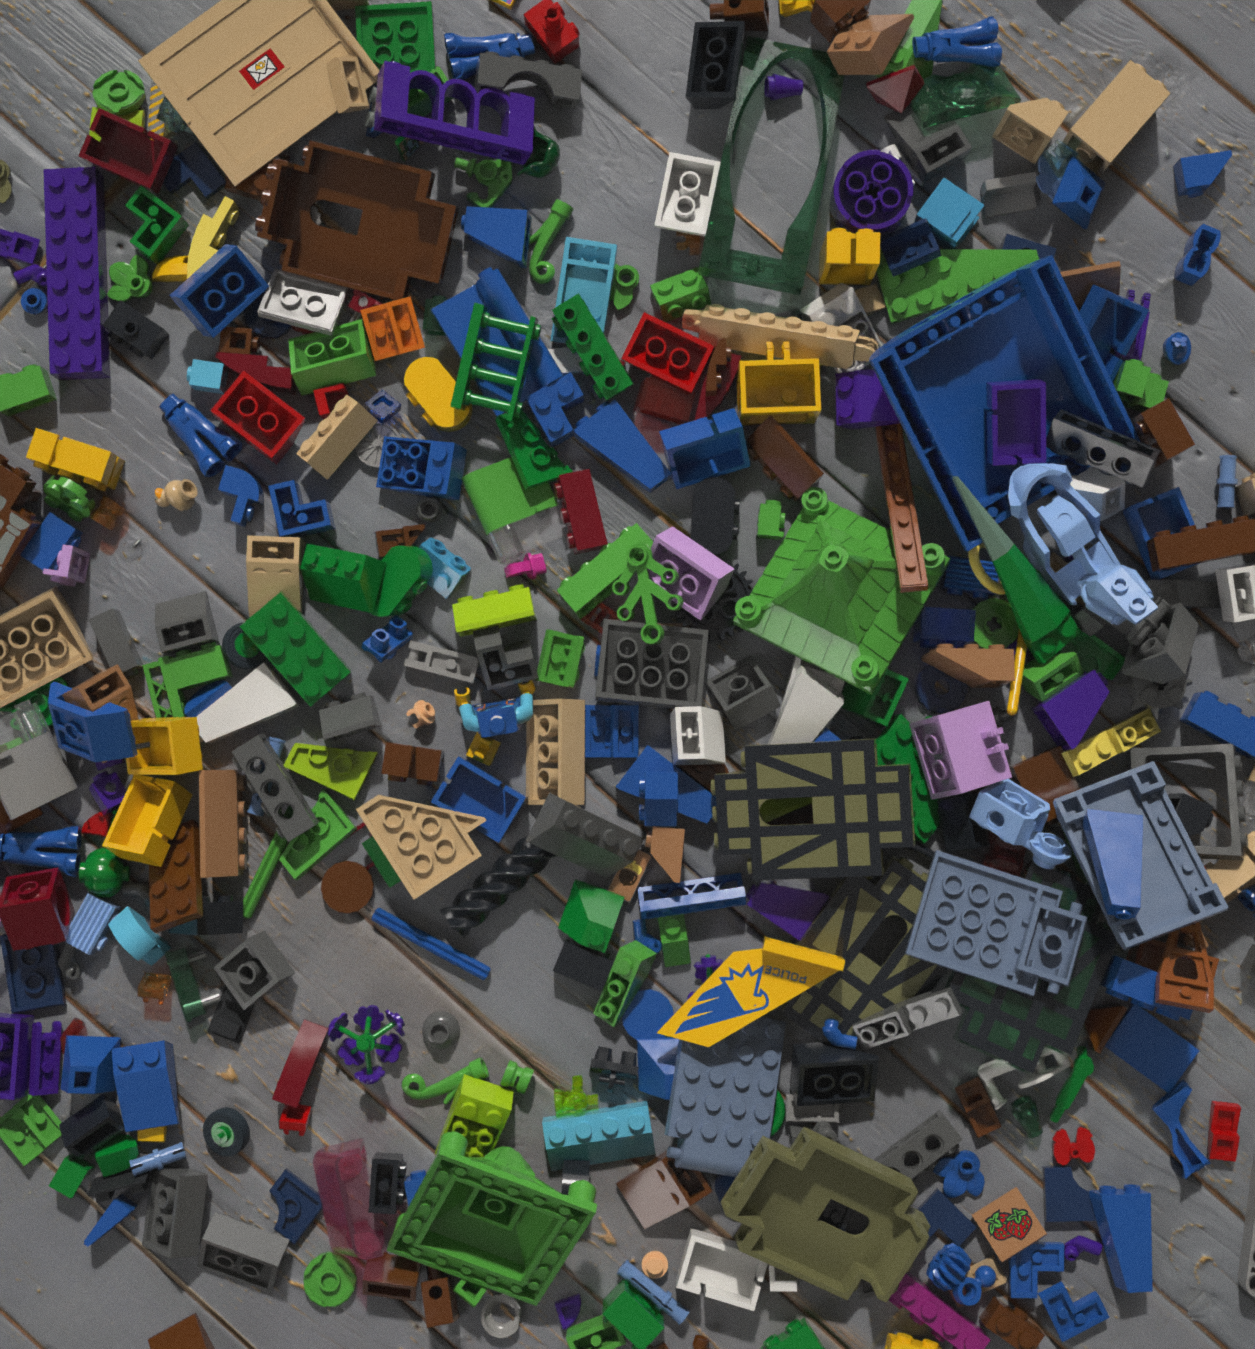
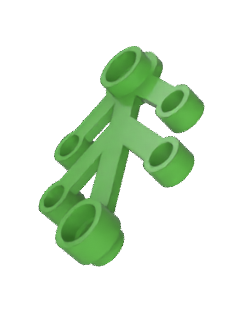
M635 543L628 549L627 567L619 580H616L612 585V590L616 595H627L630 591L629 582L637 572L638 582L624 605L618 608L617 617L621 621H631L635 615L634 608L642 598L646 624L641 629V638L648 644H658L664 638V629L657 623L653 595L663 601L668 609L675 611L682 608L683 599L679 595L669 593L650 580L648 569L661 576L662 582L669 585L675 584L679 579V575L675 569L666 568L654 560L652 550L648 545ZM639 552L644 554V558L641 561L637 558ZM668 572L673 574L671 581H668L666 578ZM620 583L624 584V590L622 592L618 591V586ZM673 598H676L678 600V604L676 607H673L671 605V600ZM624 609H628L629 615L627 618L623 617L622 613ZM654 629L658 631V636L655 639L651 636V632Z

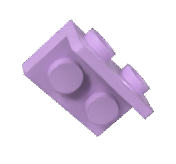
M63 545L62 551H59L57 556L59 569L43 568V574L50 576V581L61 585L75 587L76 582L85 584L90 553L74 546Z

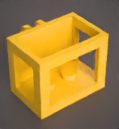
M785 341L781 346L783 360H774L773 342H766V360L739 361L736 373L737 415L742 426L761 425L770 415L779 424L815 423L821 412L819 358L790 359L789 341Z

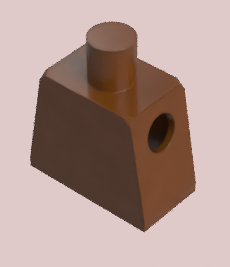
M724 0V3L710 4V20L744 21L746 23L745 31H769L768 0Z

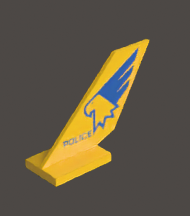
M764 936L762 948L733 952L657 1033L710 1047L838 971H843L846 960L837 955Z

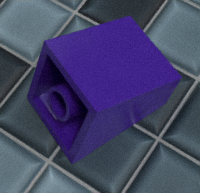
M1095 670L1084 672L1083 675L1044 702L1040 701L1031 707L1056 746H1061L1063 751L1073 750L1078 746L1110 692L1106 687L1108 682L1100 672L1096 673Z

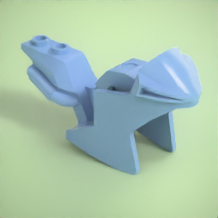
M1049 463L1026 464L1017 468L1010 476L1008 498L1011 515L1019 520L1025 538L1023 550L1032 566L1040 571L1047 584L1070 605H1077L1075 599L1081 595L1088 610L1115 625L1121 624L1126 619L1137 625L1158 610V606L1153 602L1154 596L1151 589L1135 569L1121 565L1100 531V514L1070 485L1073 480L1067 466ZM1037 481L1053 485L1058 495L1052 498L1051 502L1047 505H1042L1038 508L1036 513L1057 542L1061 554L1064 557L1073 555L1074 558L1073 561L1056 573L1050 567V550L1037 533L1028 516L1026 504L1028 493ZM1090 542L1093 546L1085 550L1084 545Z

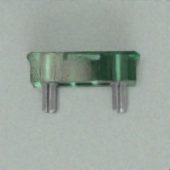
M186 948L174 952L168 950L165 953L187 1022L192 1021L194 1017L207 1013L205 1006L221 1001V997L203 1003V1001L220 996V994L217 992L202 998L191 962L207 957V953L189 959L191 956L206 952L205 949L189 954Z

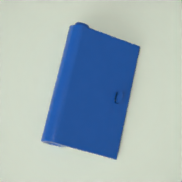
M489 267L478 274L480 279L475 285L431 309L432 314L460 359L462 358L474 303L485 305L490 316L529 325V318L498 269L492 270ZM488 326L487 329L483 328L481 338L487 343L523 351L526 335ZM540 337L538 341L534 340L520 399L522 403L526 401L525 397L564 376ZM482 352L481 355L477 354L475 364L478 365V368L517 377L520 361ZM478 378L474 380L483 396L511 402L514 387ZM492 409L496 417H498V415H502L505 413L503 411Z

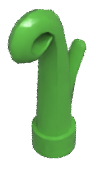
M558 199L555 200L547 220L530 237L529 245L535 241L537 243L530 259L529 271L533 280L540 284L548 283L554 277V266L542 260L566 220H569L574 210L573 207ZM547 268L546 274L539 275L540 269Z
M480 1057L469 1062L468 1066L426 1087L424 1079L414 1073L404 1077L401 1086L407 1096L417 1100L430 1099L448 1093L443 1100V1103L447 1105L454 1098L464 1074L483 1080L489 1077V1072L484 1060ZM416 1082L419 1085V1088H412L410 1086V1083Z

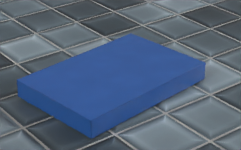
M1133 1003L1129 1006L1104 1046L1167 1093L1171 1092L1200 1051L1140 1006Z

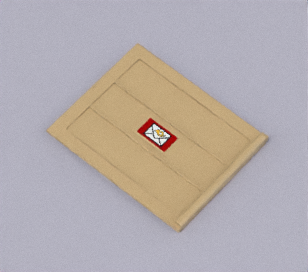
M221 0L138 60L146 73L235 187L337 112L327 62L335 57H358L365 90L377 82L379 69L327 0Z

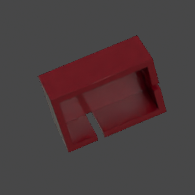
M98 108L89 130L101 137V140L99 142L87 134L78 156L87 163L159 194L178 146L170 139L150 130L148 132L141 126Z

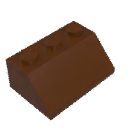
M772 415L746 440L749 458L754 462L756 460L760 462L764 467L762 469L763 473L769 480L773 481L775 479L781 486L779 488L780 492L788 500L792 498L796 503L805 491L814 487L820 481L824 474Z

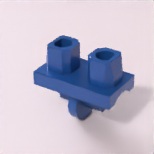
M395 615L389 620L387 625L375 630L371 637L362 643V649L372 653L382 663L385 659L390 660L395 657L396 651L412 639L413 633L406 628L407 622Z

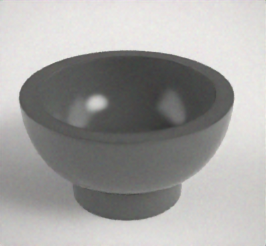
M436 1011L425 1019L422 1026V1035L425 1042L432 1048L447 1049L458 1040L460 1025L456 1017L451 1013Z

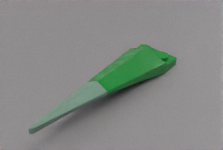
M953 476L952 480L978 530L1001 581L1024 643L1037 662L1044 664L1075 638L1081 630L1069 614L1070 610L960 478Z

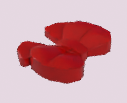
M1078 1127L1076 1142L1070 1143L1065 1129L1056 1131L1052 1137L1054 1141L1052 1152L1056 1162L1061 1165H1067L1072 1158H1080L1084 1162L1090 1163L1095 1155V1146L1090 1139L1093 1137L1092 1133L1087 1128Z

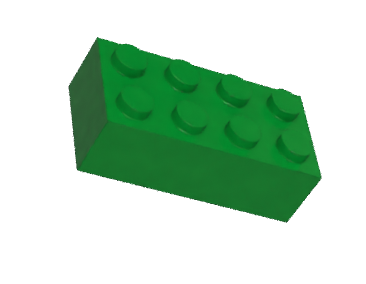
M282 590L240 625L244 633L310 707L351 673V669Z

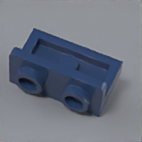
M927 218L880 238V247L893 277L942 256Z

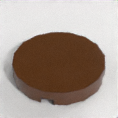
M343 861L334 864L326 871L322 878L321 891L323 899L330 908L337 912L352 913L361 910L369 903L374 893V881L369 870L355 861Z

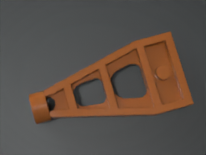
M1200 921L1169 933L1156 975L1155 1003L1206 1013L1214 1010V981ZM1179 933L1193 936L1194 951L1177 947ZM1177 958L1193 961L1197 972L1196 980L1174 975L1173 968Z

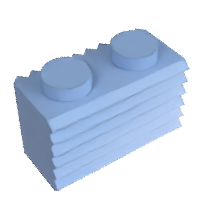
M87 893L70 924L67 940L64 942L88 955L95 954L97 951L101 952L108 941V938L105 937L110 929L108 923L119 914L121 906L106 898H99L91 893Z

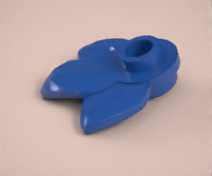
M969 1150L960 1151L955 1157L940 1159L933 1169L936 1175L944 1177L943 1190L947 1198L959 1197L965 1191L977 1197L981 1194L985 1184L984 1176L979 1170V1158ZM965 1162L971 1163L969 1167H963L962 1165Z

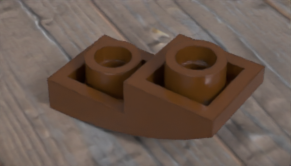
M726 338L719 340L712 354L706 378L705 397L716 396L717 388L722 387L721 372L716 373V371L725 370L727 362H731V346H726Z

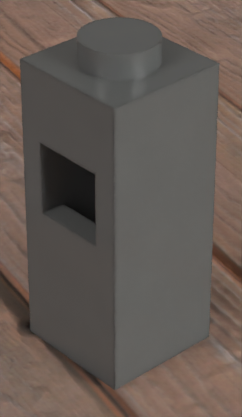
M112 608L90 618L89 622L109 667L118 664L126 679L138 675L137 670L143 668V663L120 611Z

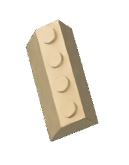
M533 700V716L526 722V796L528 797L526 805H543L549 792L575 805H584L585 700Z

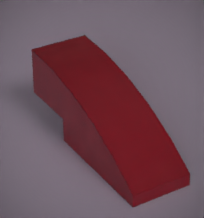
M216 352L215 357L235 374L240 375L244 370L267 389L295 394L296 383L291 375V368L272 367L271 359L264 355Z
M731 353V362H727L726 369L717 370L716 373L721 372L722 387L717 388L716 396L705 397L707 374H705L695 420L707 417L709 420L720 407L736 377L741 355Z
M306 1019L303 1020L282 1070L272 1100L295 1108L301 1105L308 1082L313 1075L326 1039L328 1027Z

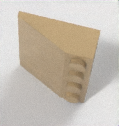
M57 586L0 615V708L94 658L71 608Z

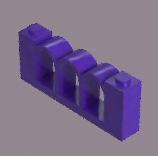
M384 61L377 79L374 130L524 165L532 154L535 98L520 92H510L507 95L502 90L489 87L477 93L471 84L461 79H451L442 85L440 79L428 71L416 70L410 73L409 66L401 65L395 61ZM409 89L422 90L430 97L432 102L431 119L407 113ZM453 97L463 103L467 112L466 127L443 122L444 98ZM480 106H489L498 112L501 118V135L478 130Z

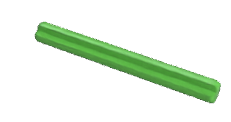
M290 805L284 814L288 818H292L294 813ZM277 831L243 899L244 918L249 919L252 917L288 843L286 838L282 839Z

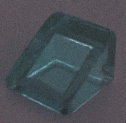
M1056 140L1044 151L1043 155L1057 178H1061L1065 173L1070 158L1073 156L1077 158L1078 153L1060 140Z

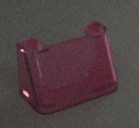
M359 1138L319 1149L313 1158V1167L331 1248L341 1255L368 1260L383 1256L386 1241L383 1229H373L369 1226L367 1219L357 1222L353 1220L345 1180L357 1176L362 1170L363 1159L361 1154L365 1153L366 1149L364 1139Z

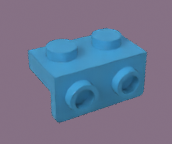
M431 537L419 546L429 555L432 561L433 573L427 583L447 599L452 595L462 578L470 572L471 568L464 559L446 549L441 541Z

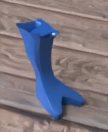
M1184 1079L1177 1083L1170 1093H1166L1152 1106V1110L1169 1127L1172 1136L1173 1153L1182 1163V1179H1187L1192 1173L1211 1163L1189 1139L1179 1121L1180 1110L1192 1091V1088L1189 1087V1084Z

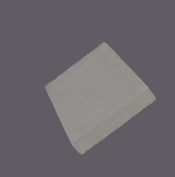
M274 268L268 283L269 287L266 289L257 311L258 316L333 336L349 294L348 287Z

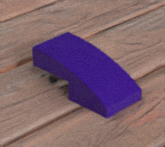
M0 228V257L33 265L40 239Z

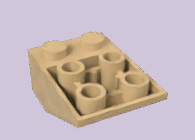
M247 535L246 571L249 617L281 590L302 613L303 576L300 567L305 552V541L300 537Z

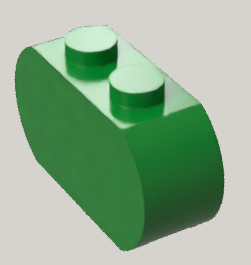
M416 546L391 547L381 560L386 562L374 610L371 613L372 615L378 617L402 615L411 608L412 600L416 595L426 589L427 581L433 573L432 561L423 549Z

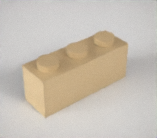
M346 394L343 399L336 403L334 410L328 417L319 423L317 430L311 437L302 443L301 448L296 454L328 480L378 420L362 405Z

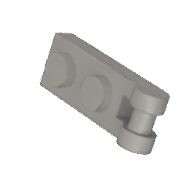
M415 641L409 642L408 648L410 652L408 658H405L403 666L474 684L479 667L478 657ZM420 652L427 653L425 663L418 661Z

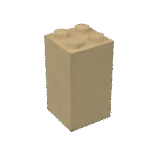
M1130 60L1069 130L1059 148L1070 158L1075 156L1098 177H1101L1170 95V92L1161 81L1154 80L1148 75L1142 65Z

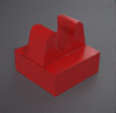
M285 1104L279 1120V1129H283L286 1135H289L290 1130L299 1131V1136H304L311 1116V1106L300 1105L298 1108Z

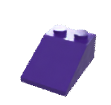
M856 370L835 374L837 426L855 430L900 423L874 370Z

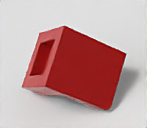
M344 383L313 390L318 412L323 420L334 410L339 400L343 399L346 394L349 396L348 389Z

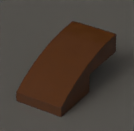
M979 1077L954 1088L977 1138L1002 1127Z

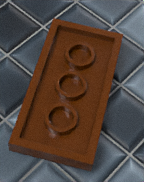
M193 819L181 823L173 840H168L167 843L170 844V848L162 866L149 865L150 929L155 933L203 917L199 823Z

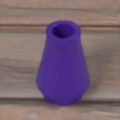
M772 74V76H766L764 95L766 98H771V100L801 96L803 93L802 80Z

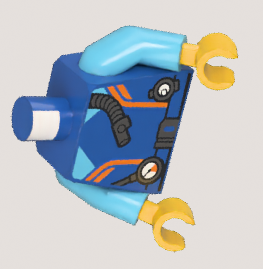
M529 680L525 684L522 682L517 683L522 694L519 697L474 705L470 704L471 697L468 687H465L466 693L462 695L458 694L457 689H455V703L459 706L464 727L469 731L478 732L481 738L519 731L523 724L533 716L532 694L535 692L533 680Z

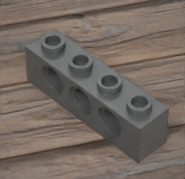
M264 733L257 735L232 751L234 755L232 760L239 771L243 770L248 777V780H246L248 787L254 794L258 793L263 801L260 803L263 811L267 816L271 815L276 822L275 829L282 839L286 838L289 842L319 823ZM256 759L264 762L265 771L263 773H259L254 769ZM270 782L278 784V795H272L268 791V784ZM284 804H288L293 808L292 818L283 815L282 806Z
M938 1110L874 1160L910 1177L914 1183L917 1180L916 1175L924 1169L929 1171L939 1162L937 1159L945 1153L949 1155L956 1151L960 1146L958 1143L963 1139L944 1114ZM929 1137H936L938 1140L937 1145L932 1149L925 1148L926 1140ZM909 1153H915L917 1156L916 1161L912 1165L904 1164V1158Z

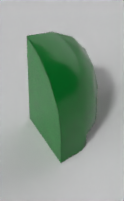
M119 1134L95 1150V1159L103 1177L120 1173L131 1167L129 1160L136 1159L139 1154L136 1140L130 1135Z

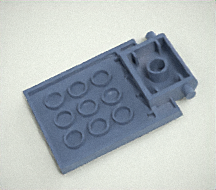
M936 850L905 955L1032 997L1034 996L1038 979L1049 982L1047 992L1058 995L1060 985L1069 987L1088 918L1080 915L1082 905L1072 902L1069 911L1058 908L1063 891Z
M760 1017L710 1047L679 1039L665 1135L678 1138L677 1148L669 1146L667 1149V1157L675 1159V1167L737 1177L749 1158L750 1151L754 1150L762 1135L770 1139L786 1026L785 1021Z

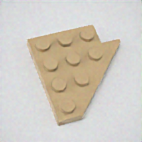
M377 795L356 809L413 900L482 856L468 835V832L487 821L485 817Z

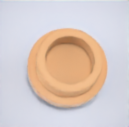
M650 1251L643 1257L642 1270L646 1276L657 1279L667 1272L668 1260L662 1252Z

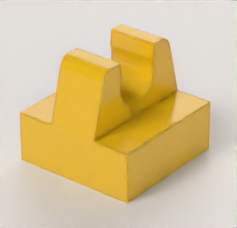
M477 732L466 756L491 766L501 742L490 737L481 738Z

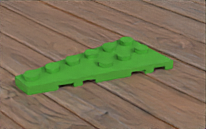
M880 249V265L877 269V275L891 324L942 309L981 286L1013 270L1039 260L1037 250L940 249L942 256L893 277L882 249Z

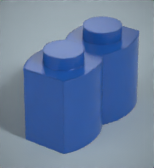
M1202 224L1188 238L1184 247V257L1181 258L1175 268V280L1193 286L1206 274L1210 267L1211 254L1216 250L1220 242V230Z

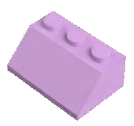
M672 526L656 535L651 550L653 559L666 568L675 569L678 572L679 579L673 585L665 584L662 582L661 576L648 569L649 579L669 593L681 596L683 599L682 608L699 620H702L726 590L735 569ZM668 572L666 575L668 581H671L673 578L672 572ZM673 598L672 601L678 604V600Z

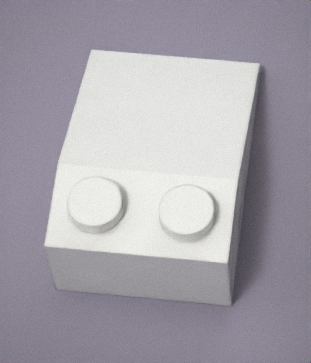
M669 152L654 227L706 237L719 176L720 162Z

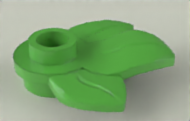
M135 255L129 264L125 262L112 264L109 268V276L115 284L110 288L107 295L118 302L120 300L126 302L132 297H147L151 293L153 286L150 277L147 275L148 264L146 260Z
M615 264L610 301L613 300L617 310H621L630 304L633 299V289L639 283L638 271L630 265L619 266ZM624 275H629L631 281L624 283L621 278Z

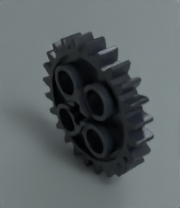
M739 564L733 566L735 570L729 581L731 588L725 590L720 597L733 593L737 597L721 599L716 605H713L709 610L710 620H699L684 608H681V612L676 616V619H685L681 627L690 625L694 629L708 630L710 642L714 640L715 635H718L719 640L723 641L725 633L730 638H733L735 636L733 629L741 633L743 629L733 623L736 613L733 616L726 615L723 611L724 604H732L735 607L739 599L751 594L753 589H748V586L753 580L745 581L743 579L747 571L739 574L737 572Z

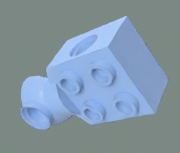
M1010 779L993 783L979 792L969 818L976 821L980 827L992 831L1006 843L1022 845L1033 853L1032 859L1034 863L1045 869H1054L1056 865L1066 862L1072 855L1071 848L1063 839L1055 834L1042 832L1050 811V804Z

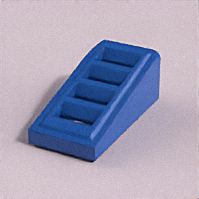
M118 1195L84 1240V1245L88 1247L94 1244L131 1214L138 1205L125 1195Z

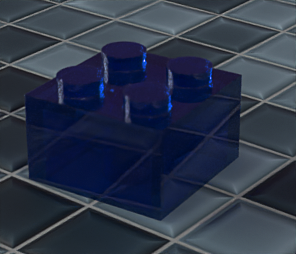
M924 607L914 623L913 643H920V648H935L939 644H953V648H963L964 645L973 643L976 610Z

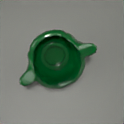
M533 127L532 154L523 165L524 169L517 176L526 174L535 178H543L552 173L560 159L559 145L551 138L537 132Z

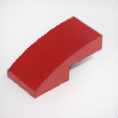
M1212 1101L1208 1129L1209 1159L1236 1162L1240 1140L1237 1129L1241 1107L1238 1103Z

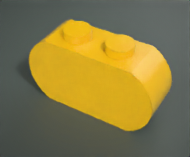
M423 357L409 365L404 376V384L409 391L406 397L415 407L418 404L425 411L422 416L431 427L435 424L439 430L444 432H455L465 427L472 416V404L465 406L464 411L450 407L456 381L438 359Z

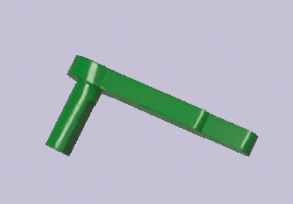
M1085 1046L1077 1047V1057L1073 1062L1074 1067L1056 1097V1104L1050 1113V1120L1054 1123L1060 1120L1065 1109L1070 1108L1085 1079L1094 1071L1093 1060L1087 1055Z

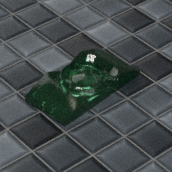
M974 64L963 72L948 77L933 74L923 79L924 86L909 105L922 127L925 128L1009 107L1011 104L1020 103L1021 98L1001 67H987Z

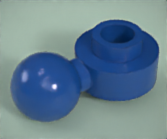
M987 1265L978 1267L975 1271V1278L965 1277L960 1281L959 1285L952 1289L954 1299L961 1305H975L981 1298V1287L988 1288L995 1283V1271ZM964 1286L966 1287V1294H965V1295H963V1293H962V1290H963V1287H964Z

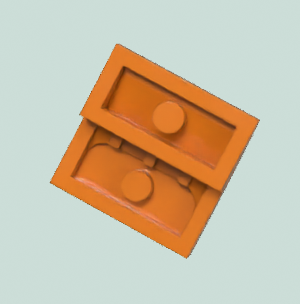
M411 296L360 310L375 361L425 348Z

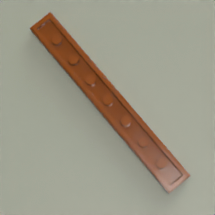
M899 423L875 427L900 593L927 591L928 581L902 425Z

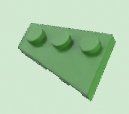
M324 788L312 809L319 823L292 839L279 859L295 880H299L357 830V827Z

